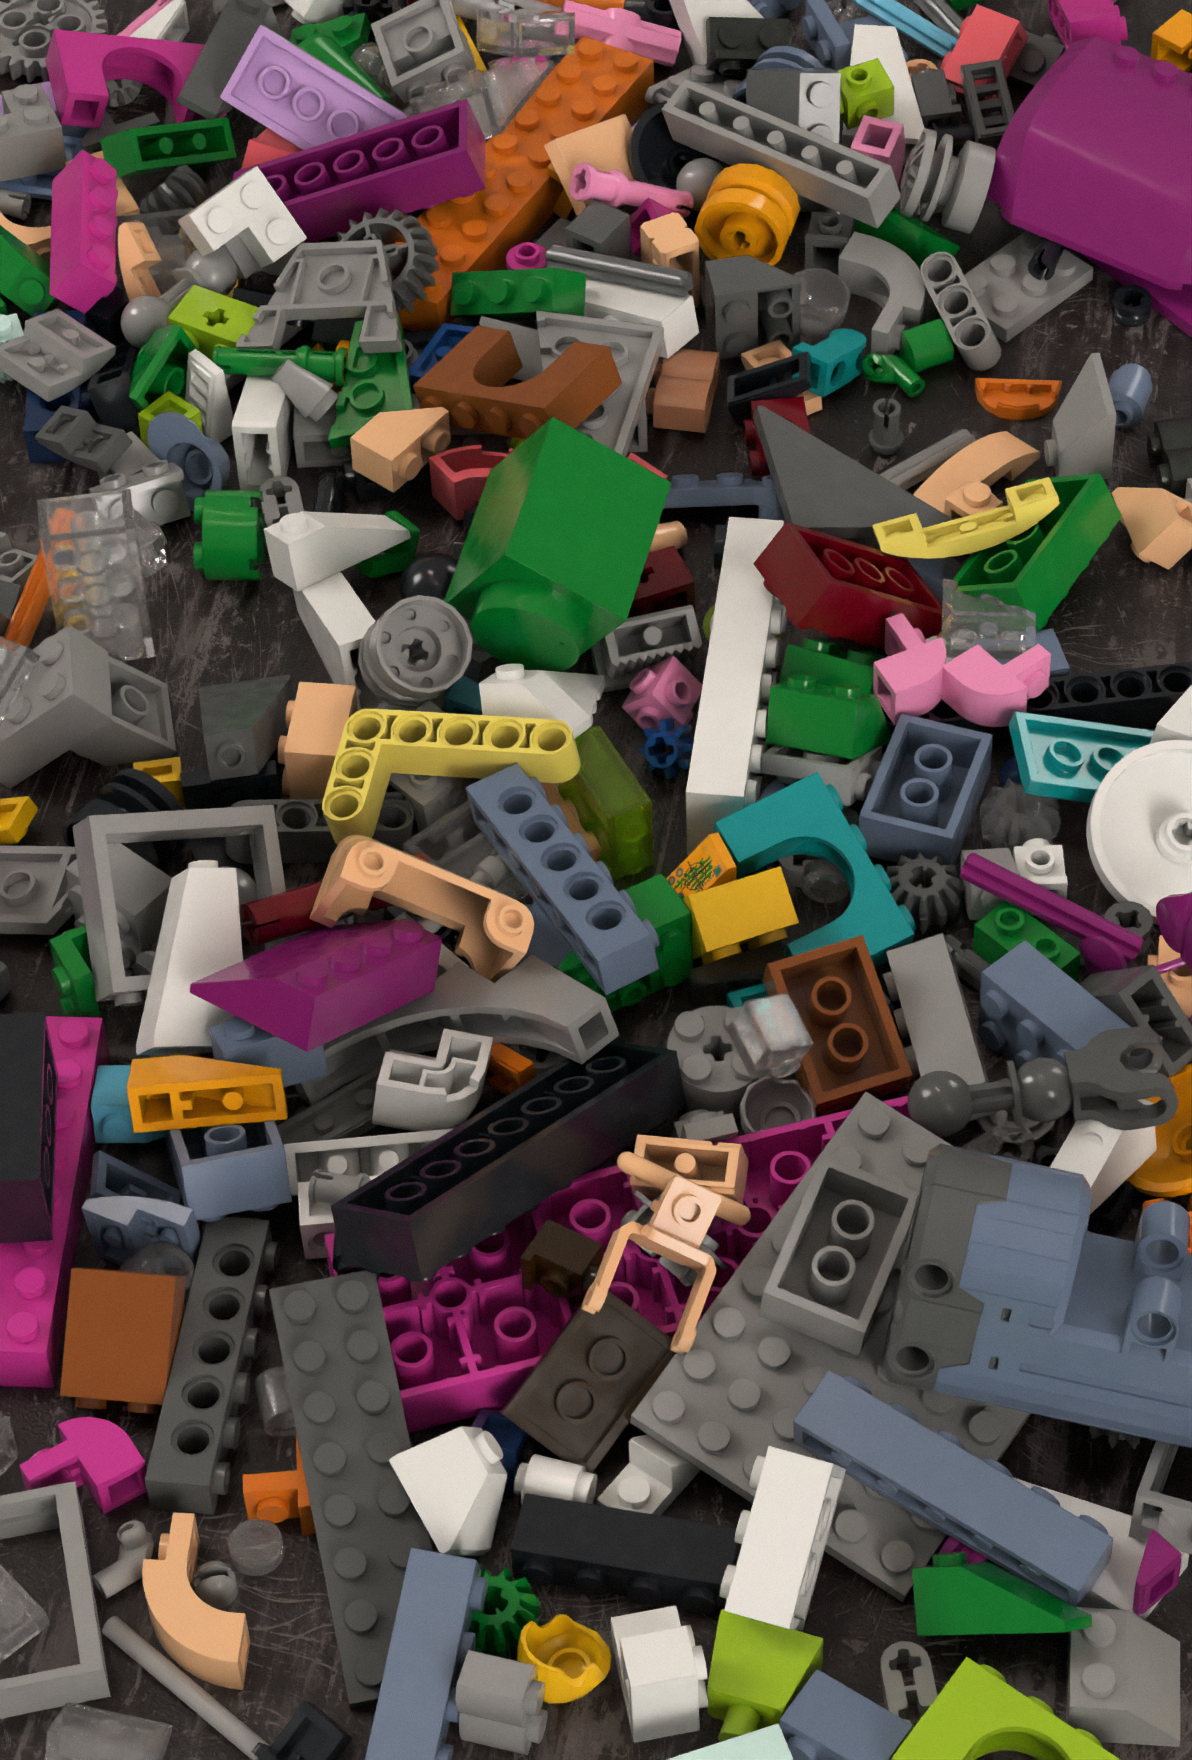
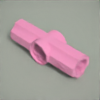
M565 0L563 3L556 36L576 42L583 36L654 60V63L673 67L682 39V31L642 21L641 17L634 12L620 8H608L605 11Z

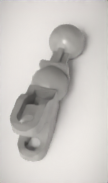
M238 234L214 252L203 257L198 250L192 252L186 260L184 268H176L172 271V275L177 281L176 285L160 297L143 295L134 298L126 305L121 315V330L124 337L131 345L141 349L143 345L148 343L155 330L169 326V315L194 284L226 296L236 285L237 279H247L250 275H280L299 245L274 263L262 268Z

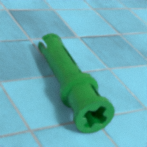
M306 345L298 347L296 351L215 346L212 362L220 367L224 374L272 377L280 365L289 358L298 366L328 382H335L337 387H343L347 372L345 364L348 351L347 348L339 347L337 352L311 350L310 346Z

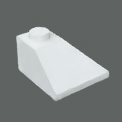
M461 1426L398 1453L389 1459L436 1547L443 1554L482 1556L491 1550L508 1474L500 1462L503 1458L500 1445L491 1433L483 1431L482 1428Z

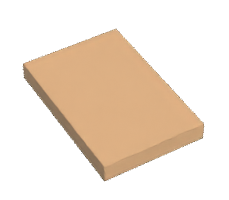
M625 114L556 138L544 145L577 216L593 201V199H587L583 202L577 201L571 196L570 180L575 167L579 163H589L596 170L605 172L612 169L620 170L628 179L635 180L628 159V145L633 130Z

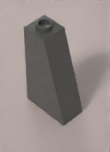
M291 675L198 687L210 781L259 774L278 748L280 736L288 734L289 729L286 728V707L289 700L294 701Z

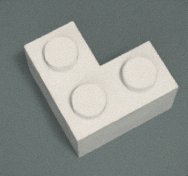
M258 166L243 173L178 220L202 257L214 252L238 234L261 268L274 263L307 239Z
M676 1605L611 1617L612 1647L633 1742L699 1731V1708L708 1707L704 1682L707 1679L706 1662L702 1646H695L691 1625L681 1626Z

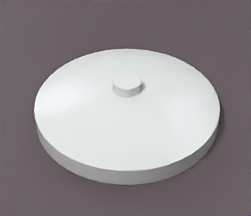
M1192 741L1155 742L1126 755L1107 773L1097 788L1088 811L1086 825L1087 846L1092 864L1101 882L1118 902L1133 901L1146 907L1153 917V923L1158 925L1156 905L1160 899L1172 894L1192 892Z

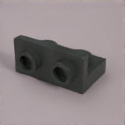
M709 17L706 21L707 69H719V73L722 75H739L744 73V70L751 69L756 64L760 55L775 46H790L789 19Z

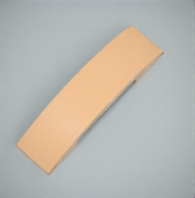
M1007 431L987 435L969 444L948 459L913 495L944 513L945 499L968 480L971 482H982L989 487L1002 476L1012 481L1040 458V451Z

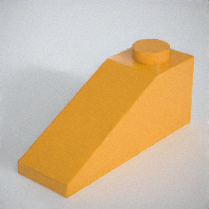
M187 1055L132 1059L127 1093L134 1133L288 1119L282 1069Z

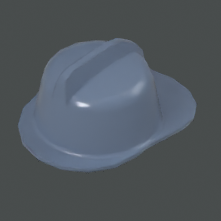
M172 411L164 412L151 420L147 430L149 449L159 460H167L168 463L174 462L183 470L185 479L181 480L189 510L194 512L195 497H205L206 490H222L227 485L231 467L229 456L220 443L204 436L197 425L183 414Z

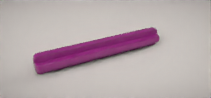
M970 853L967 856L960 870L959 876L961 879L1081 939L1089 936H1100L1108 939L1122 951L1126 962H1133L1142 948L1143 938L976 853Z

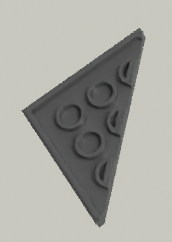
M756 406L753 419L785 522L842 539L876 538L872 527L873 524L917 513L922 528L954 520L766 407Z

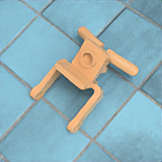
M623 1152L617 1159L618 1168L622 1172L662 1190L659 1201L654 1199L650 1209L654 1211V1214L649 1224L641 1225L631 1221L613 1232L596 1278L584 1297L581 1309L593 1315L596 1311L599 1312L601 1310L627 1240L630 1239L641 1247L682 1266L686 1265L697 1272L696 1280L670 1345L671 1351L683 1355L685 1352L688 1353L693 1345L697 1333L696 1325L717 1272L712 1256L706 1251L699 1249L710 1224L716 1215L733 1224L742 1226L749 1222L751 1212L747 1206L688 1181L684 1177L632 1152Z

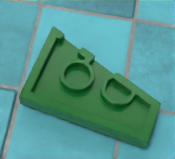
M398 313L397 317L402 341L401 352L364 353L359 344L364 320L357 321L354 324L345 364L347 371L342 392L338 394L336 420L334 426H331L328 437L331 449L351 445L350 437L379 412L415 409L402 325Z

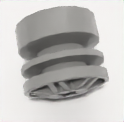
M924 128L916 146L911 150L905 165L900 187L901 201L899 213L911 217L919 201L922 200L920 219L927 222L933 215L937 205L943 206V227L970 234L978 221L987 196L994 169L996 149L967 140L960 150L958 157L952 156L953 136L945 133L935 151L937 132Z
M417 595L397 602L368 628L360 643L358 664L364 682L376 697L392 706L414 708L421 706L427 701L432 702L463 676L471 661L473 641L467 622L455 607L436 597ZM407 648L412 650L411 658L417 661L413 665L407 663L408 655L402 653Z

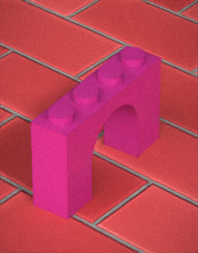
M54 29L45 62L60 124L100 128L109 99L106 82L116 79L138 81L159 91L171 104L176 123L207 120L206 117L176 102L205 44Z

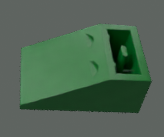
M662 873L625 889L635 906L638 918L641 921L648 919L658 935L660 946L655 948L659 966L658 970L605 995L572 950L557 967L559 971L605 997L611 1012L624 1006H632L642 998L667 986H675L686 977L693 975L691 911Z

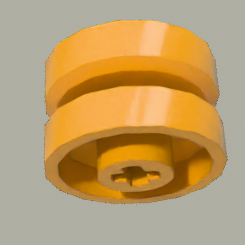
M739 163L724 168L714 178L707 199L703 203L697 217L694 230L695 235L699 239V246L711 260L748 255L774 266L780 261L788 238L795 226L800 211L798 195L785 178L774 170L758 164Z

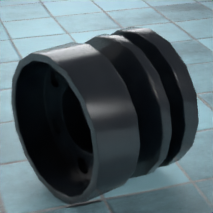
M134 768L121 769L113 776L109 784H105L100 788L96 799L85 802L66 820L62 827L64 841L67 847H75L72 827L88 816L184 810V808L161 782L149 774ZM191 839L121 844L160 869L159 865L168 864L177 852H180L188 845Z

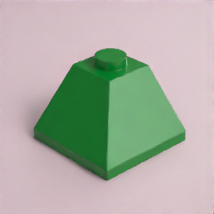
M176 324L155 330L148 343L140 349L137 360L133 365L129 397L140 412L168 391L185 400L188 353L194 349L199 350L183 328Z

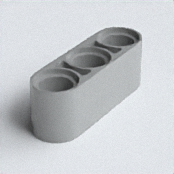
M947 252L931 254L921 264L920 275L966 365L975 371L990 369L1000 359L1001 347L988 320L952 254ZM982 341L978 345L972 346L976 342Z

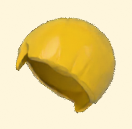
M566 1614L555 1615L551 1621L540 1627L535 1622L530 1621L521 1630L517 1646V1661L536 1666L537 1681L545 1682L543 1702L549 1704L567 1703L582 1698L606 1678L611 1667L612 1656L610 1648L596 1631L573 1621Z

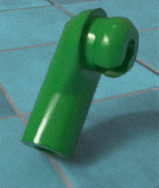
M870 353L862 360L861 369L865 377L874 383L897 384L910 397L919 395L925 387V381L899 356Z

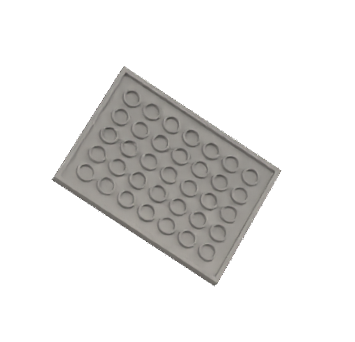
M865 1092L696 1325V1337L689 1352H685L683 1355L678 1353L674 1355L632 1413L630 1423L753 1504L757 1490L749 1487L751 1472L757 1456L766 1457L768 1446L822 1460L794 1443L793 1420L825 1374L830 1370L842 1378L848 1375L860 1380L871 1390L872 1396L889 1406L891 1403H897L906 1407L917 1417L918 1423L937 1433V1431L941 1430L950 1433L961 1441L967 1452L982 1461L989 1458L999 1462L1031 1413L889 1383L882 1373L881 1360L906 1245L859 1356L759 1316L763 1291L822 1154L919 1192L929 1150L939 1144H950ZM845 1473L824 1551L903 1603L913 1589L912 1568L928 1566L933 1559L932 1555L938 1552L949 1535Z

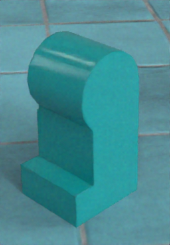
M843 328L832 330L829 333V338L814 346L805 342L794 346L792 356L807 351L811 356L812 387L808 391L825 397L862 373V350L866 346V337L858 331ZM799 372L793 375L792 378L799 377Z

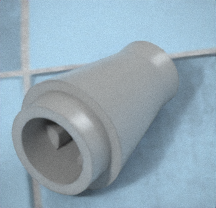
M289 358L280 365L271 377L281 387L304 418L309 416L315 422L328 411L338 397V394L331 389L333 384L298 366Z

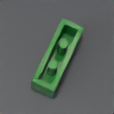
M228 117L131 128L100 139L104 160L117 170L116 180L169 173L177 166L187 165L191 170L209 168L237 158Z
M555 267L452 273L450 316H473L479 320L481 316L501 321L536 319L537 310L584 317L586 274Z

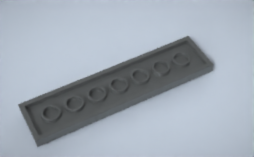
M364 1270L269 1289L350 1710L377 1704L410 1549L416 1548L432 1551L429 1532L389 1462V1459L396 1454L410 1449L411 1444L376 1274Z

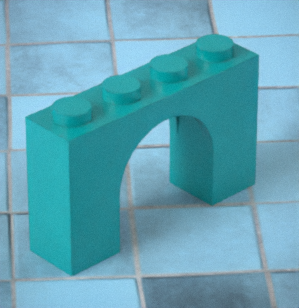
M818 772L715 822L714 833L719 832L736 865L737 880L782 857L794 854H807L822 858L836 867L845 878L851 896V903L845 912L831 923L787 944L784 958L863 935L874 968H877L889 961L887 951L912 943L914 931L916 930L912 915L905 905L898 906L889 892L891 890V883L888 875L880 864H872L865 852L867 850V843L861 830L856 824L849 825L841 812L843 810V803L837 790L832 784L825 785Z

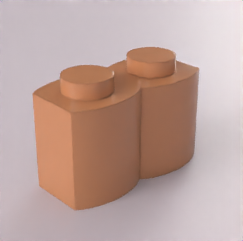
M680 348L670 358L658 359L654 370V385H656V388L649 387L646 399V413L653 414L654 428L706 432L719 383L720 352Z

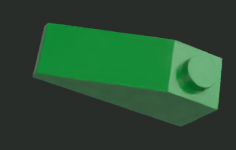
M0 225V292L33 318L36 311H52L60 300L49 295L50 263Z
M966 1552L933 1554V1565L912 1568L917 1636L1061 1633L1092 1627V1617L1090 1614L990 1562H967Z

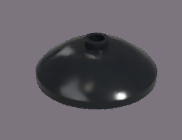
M667 101L648 110L640 118L630 136L628 159L635 181L676 190V180L679 172L675 169V166L683 168L688 162L698 158L712 159L723 168L732 166L674 141L661 110ZM681 205L682 209H687L691 212L688 216L689 218L698 217V211Z

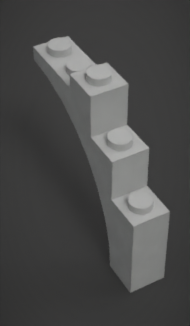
M534 955L529 956L495 983L458 962L436 979L433 992L323 1044L328 1075L298 1083L294 1086L300 1099L312 1106L344 1084L382 1066L385 1051L389 1052L390 1049L418 1054L439 1049L444 1028L493 1037L492 1043L521 1044L553 1051L580 1064L586 1062L618 1037L619 1032L605 997Z

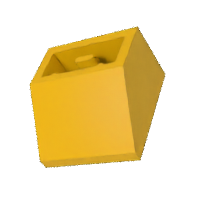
M781 866L682 898V901L691 911L692 960L701 957L703 966L741 953L740 945L744 943L747 944L749 951L777 943V941L788 938L785 929L799 923Z

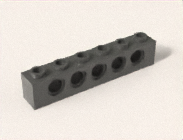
M224 1217L218 1221L206 1222L145 1476L151 1509L214 1515L218 1495H226L228 1492L231 1469L230 1463L226 1462L229 1449H237L241 1420L240 1417H236L239 1404H247L251 1387L250 1372L246 1371L249 1359L256 1360L260 1350L261 1332L260 1328H256L259 1316H266L270 1305V1285H266L268 1274L276 1273L279 1266L280 1244L279 1242H272L268 1220ZM232 1317L227 1320H221L223 1318ZM214 1361H222L217 1364H210ZM205 1405H213L212 1407L206 1409H199L200 1407ZM194 1450H203L197 1454H188Z

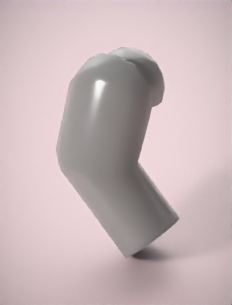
M128 1521L119 1528L117 1538L121 1545L118 1560L92 1576L97 1589L105 1599L141 1579L143 1559L152 1558L154 1548L153 1537L151 1533L146 1532L144 1523L140 1521Z

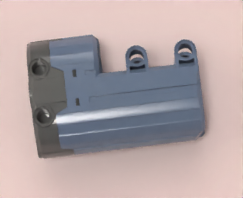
M939 1144L929 1150L919 1195H917L903 1265L881 1360L882 1373L889 1383L1192 1449V1254L1187 1253L1190 1231V1216L1188 1212L1179 1204L1169 1201H1159L1150 1204L1141 1215L1134 1242L1086 1232L1090 1215L1092 1190L1083 1174Z

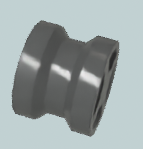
M1133 901L1115 903L1107 909L1104 918L1143 938L1142 948L1135 959L1136 962L1141 961L1150 951L1153 917L1150 911L1142 904Z

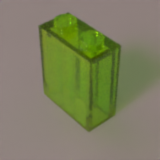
M600 725L590 728L574 739L581 760V767L577 775L571 780L559 783V793L564 801L570 799L573 802L580 818V824L585 832L592 831L596 836L602 852V857L597 859V861L601 860L606 865L614 881L628 874H636L654 864L652 801Z

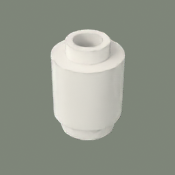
M534 1454L529 1464L521 1462L514 1482V1494L521 1495V1506L525 1493L593 1504L597 1487V1475L586 1472V1468L583 1465Z

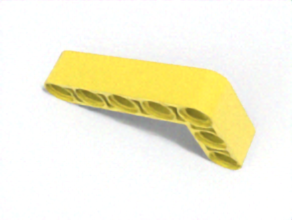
M362 709L352 714L344 726L322 801V810L335 843L339 845L343 839L351 835L358 834L372 838L391 773L484 779L517 763L529 779L535 776L540 783H564L577 775L581 767V760L570 726L560 720Z

